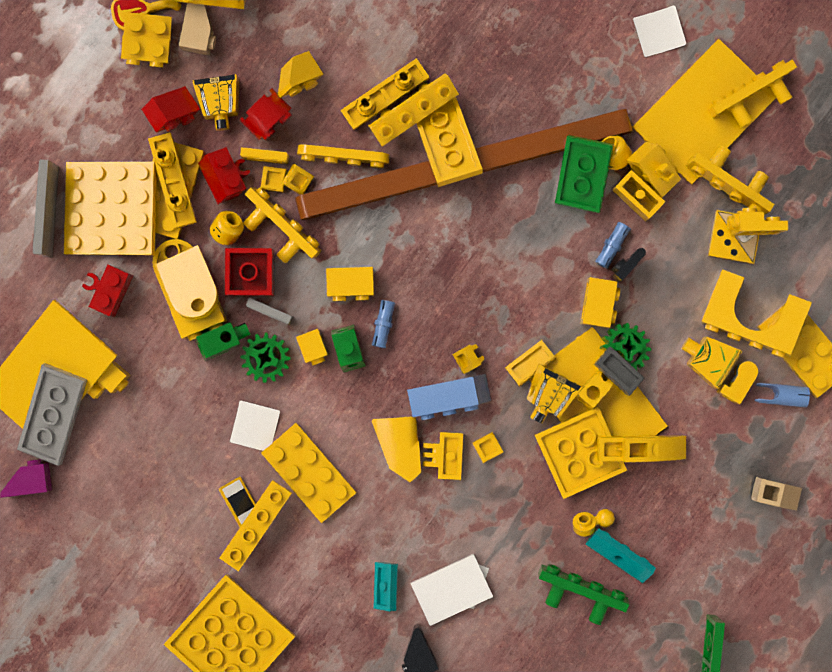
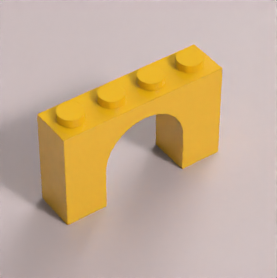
M722 269L702 319V324L706 325L704 329L713 333H718L719 330L728 333L727 338L738 342L744 339L750 342L749 346L758 350H762L765 347L772 350L771 354L779 358L791 357L812 302L789 294L782 314L776 324L762 331L750 330L738 321L734 312L736 300L744 283V277Z

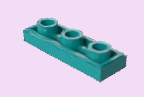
M599 528L585 543L641 583H644L655 572L656 567L650 564L646 558L640 557L631 551L627 545L621 544L612 538L608 532L602 531Z

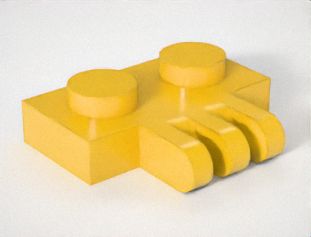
M440 432L439 443H423V448H432V452H423V457H431L432 462L422 461V466L438 467V479L461 480L463 433Z

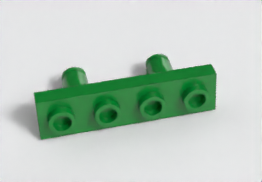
M541 564L538 572L539 579L552 584L545 601L548 606L558 608L565 590H569L596 601L589 616V621L594 624H602L608 607L627 612L630 604L624 592L617 589L610 591L605 589L604 585L599 582L591 581L590 583L582 580L583 578L576 573L570 572L567 574L561 572V569L555 565L548 564L546 566Z

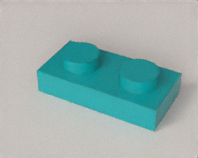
M382 561L375 562L373 609L389 612L396 611L398 564Z

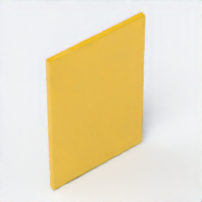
M718 39L632 128L644 141L660 144L665 149V155L668 160L677 167V173L692 185L699 177L695 176L691 169L686 166L690 158L699 153L710 161L720 145L728 148L752 123L750 122L740 128L731 111L727 110L712 118L708 111L714 106L712 102L722 95L726 98L733 95L732 90L743 83L745 86L753 83L752 78L756 74ZM765 87L746 98L743 105L754 121L776 97L770 87Z
M53 300L0 366V409L23 429L42 364L46 363L87 379L82 396L83 399L118 355L58 301Z
M591 327L554 355L556 360L546 368L583 387L599 370L594 363L605 352V350L600 349V346L606 343L596 330ZM613 384L611 389L595 406L599 407L612 437L655 436L667 427V424L639 387L630 396H627L619 387ZM574 398L563 414L557 418L560 422H564L588 411V409Z

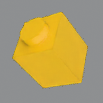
M319 329L296 337L305 363L311 362L312 366L325 361L324 357L329 354Z

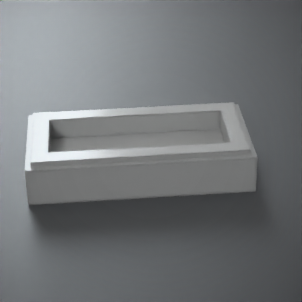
M249 298L246 305L248 308L289 325L293 320V316Z

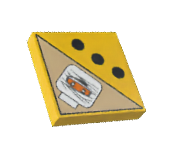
M716 210L707 256L754 264L759 235L731 236V230L727 229V217L732 216L734 213Z

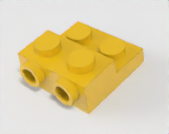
M125 12L121 59L126 60V64L140 65V61L149 62L151 67L163 68V63L169 64L172 17Z
M743 208L742 211H737V213L727 217V229L731 230V236L778 235L788 230V221H781L780 217H766L764 219V212H757V208Z

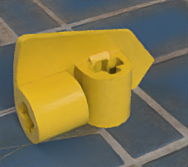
M409 416L373 419L372 424L389 469L408 482H411L421 473L417 418Z

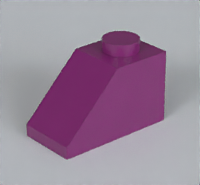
M41 459L27 461V465L20 467L0 492V498L51 491L49 463H42Z

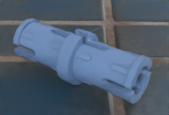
M621 222L617 223L609 239L605 240V245L600 255L595 260L598 265L606 269L609 268L616 253L621 251V245L631 228Z
M381 300L379 315L374 322L376 327L372 346L386 348L389 330L393 325L391 321L395 307L394 302Z

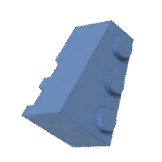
M486 374L407 390L412 416H421V420L435 418L434 413L442 412L443 416L456 414V409L464 408L465 412L479 409V404L491 401Z

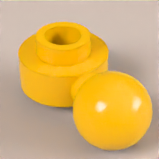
M609 509L600 510L596 516L588 512L578 513L573 518V530L579 536H590L595 532L597 525L610 527L615 520L614 514Z

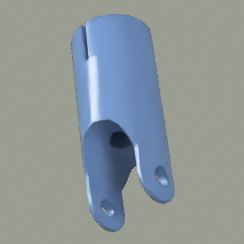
M770 383L756 384L759 387L770 388L774 392V399H755L756 402L805 408L809 404V387Z

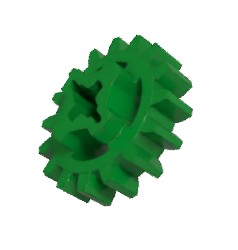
M629 323L623 324V327L618 324L614 326V329L607 330L609 336L602 337L606 344L600 346V349L605 351L608 347H612L636 370L637 367L643 368L645 366L642 361L650 359L646 352L651 351L650 347H646V343L650 339L643 338L645 331L637 332V325L630 329ZM620 334L618 342L613 343L615 337ZM623 345L625 346V348H628V349H629L628 352H627L626 349H623V347H622ZM635 354H638L636 360L631 363V361L633 360V356Z
M268 333L264 334V338L256 334V341L248 339L247 341L250 346L242 347L246 351V355H241L240 358L245 359L246 363L241 366L242 368H249L247 376L255 374L254 381H258L262 377L263 383H267L268 377H270L274 382L276 381L275 375L284 376V373L281 371L283 368L289 369L285 362L291 360V357L286 356L290 348L282 347L285 343L284 340L277 342L278 335L274 334L270 339ZM268 342L265 348L255 349L258 344ZM276 347L281 353V360L275 355ZM269 351V357L272 359L270 362L263 364V359L260 356ZM251 356L254 357L257 362L256 369L253 367L251 363ZM270 366L277 367V369L271 373H264L266 369Z

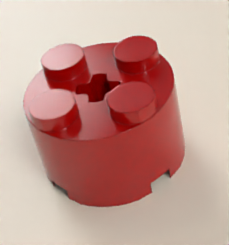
M273 88L269 90L272 93L269 97L264 94L248 109L246 120L243 117L240 118V122L258 140L263 138L267 141L276 132L273 128L279 122L283 125L292 116L290 113L291 106L283 98H280Z

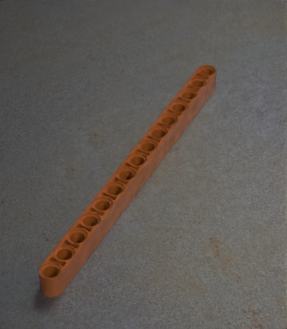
M621 109L478 147L475 150L484 173L562 152L565 150L568 135L603 141L606 137L626 135L633 132L627 109ZM426 161L295 197L300 220H308L437 185L430 163Z

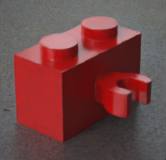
M186 86L152 97L141 110L157 133L163 130L169 132L181 123L183 126L191 123L195 119L194 115L200 108Z
M227 147L206 154L198 163L218 205L237 198L244 192L246 186L242 178H245L250 173V170L241 171L239 169V166L245 160L239 159L234 163Z
M107 264L101 280L96 274L88 273L87 276L92 277L94 283L91 286L83 284L82 287L89 291L96 290L88 307L107 316L115 317L134 275Z

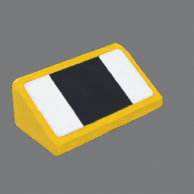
M240 476L218 488L239 527H241L256 505Z

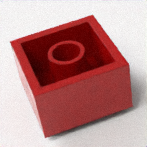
M225 248V295L274 296L275 250L272 248Z

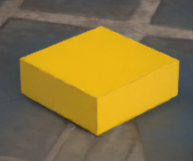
M293 164L281 184L297 194L303 195L314 176Z
M264 166L260 188L284 193L285 185L281 183L287 175V169Z
M493 432L472 442L483 463L503 453Z

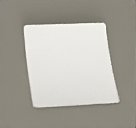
M674 5L633 18L645 57L686 45L684 33Z
M240 401L230 442L264 451L273 442L280 411Z

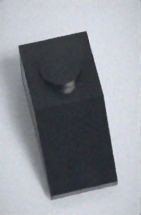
M416 624L413 627L404 654L403 671L435 672L439 670V665L419 624Z

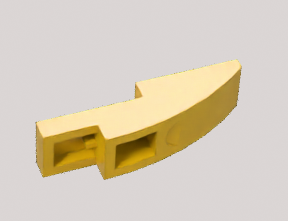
M685 435L597 437L598 461L654 462L686 459Z

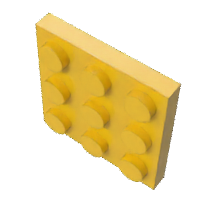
M598 406L534 435L563 499L627 471L623 461L597 460V437H612Z

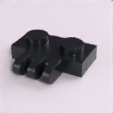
M639 248L627 260L624 258L619 260L611 269L613 274L610 278L617 283L623 281L646 255V250Z

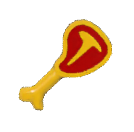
M113 0L111 4L112 19L115 25L124 31L125 12L150 14L167 8L179 11L181 3L168 0L152 3L144 0Z

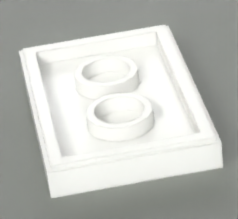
M474 554L411 582V586L430 626L493 597Z

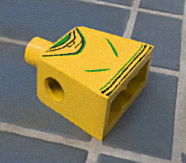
M688 337L681 347L682 350L692 355L687 365L714 389L720 388L742 353L741 350L710 337H703L700 343Z

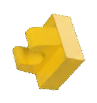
M476 344L468 345L452 354L463 374L480 366L481 362L484 361V356L477 358L474 350L479 348Z

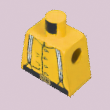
M234 74L192 80L204 118L206 120H215L216 131L230 129L228 117L238 115V76Z
M538 364L527 395V400L536 405L530 418L542 424L548 412L560 417L582 387Z

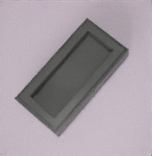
M608 347L594 363L627 396H630L645 379L612 347Z

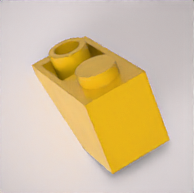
M309 51L292 57L281 68L278 96L280 98L287 95L293 97L304 88L308 91L318 85L317 80L323 75V72Z

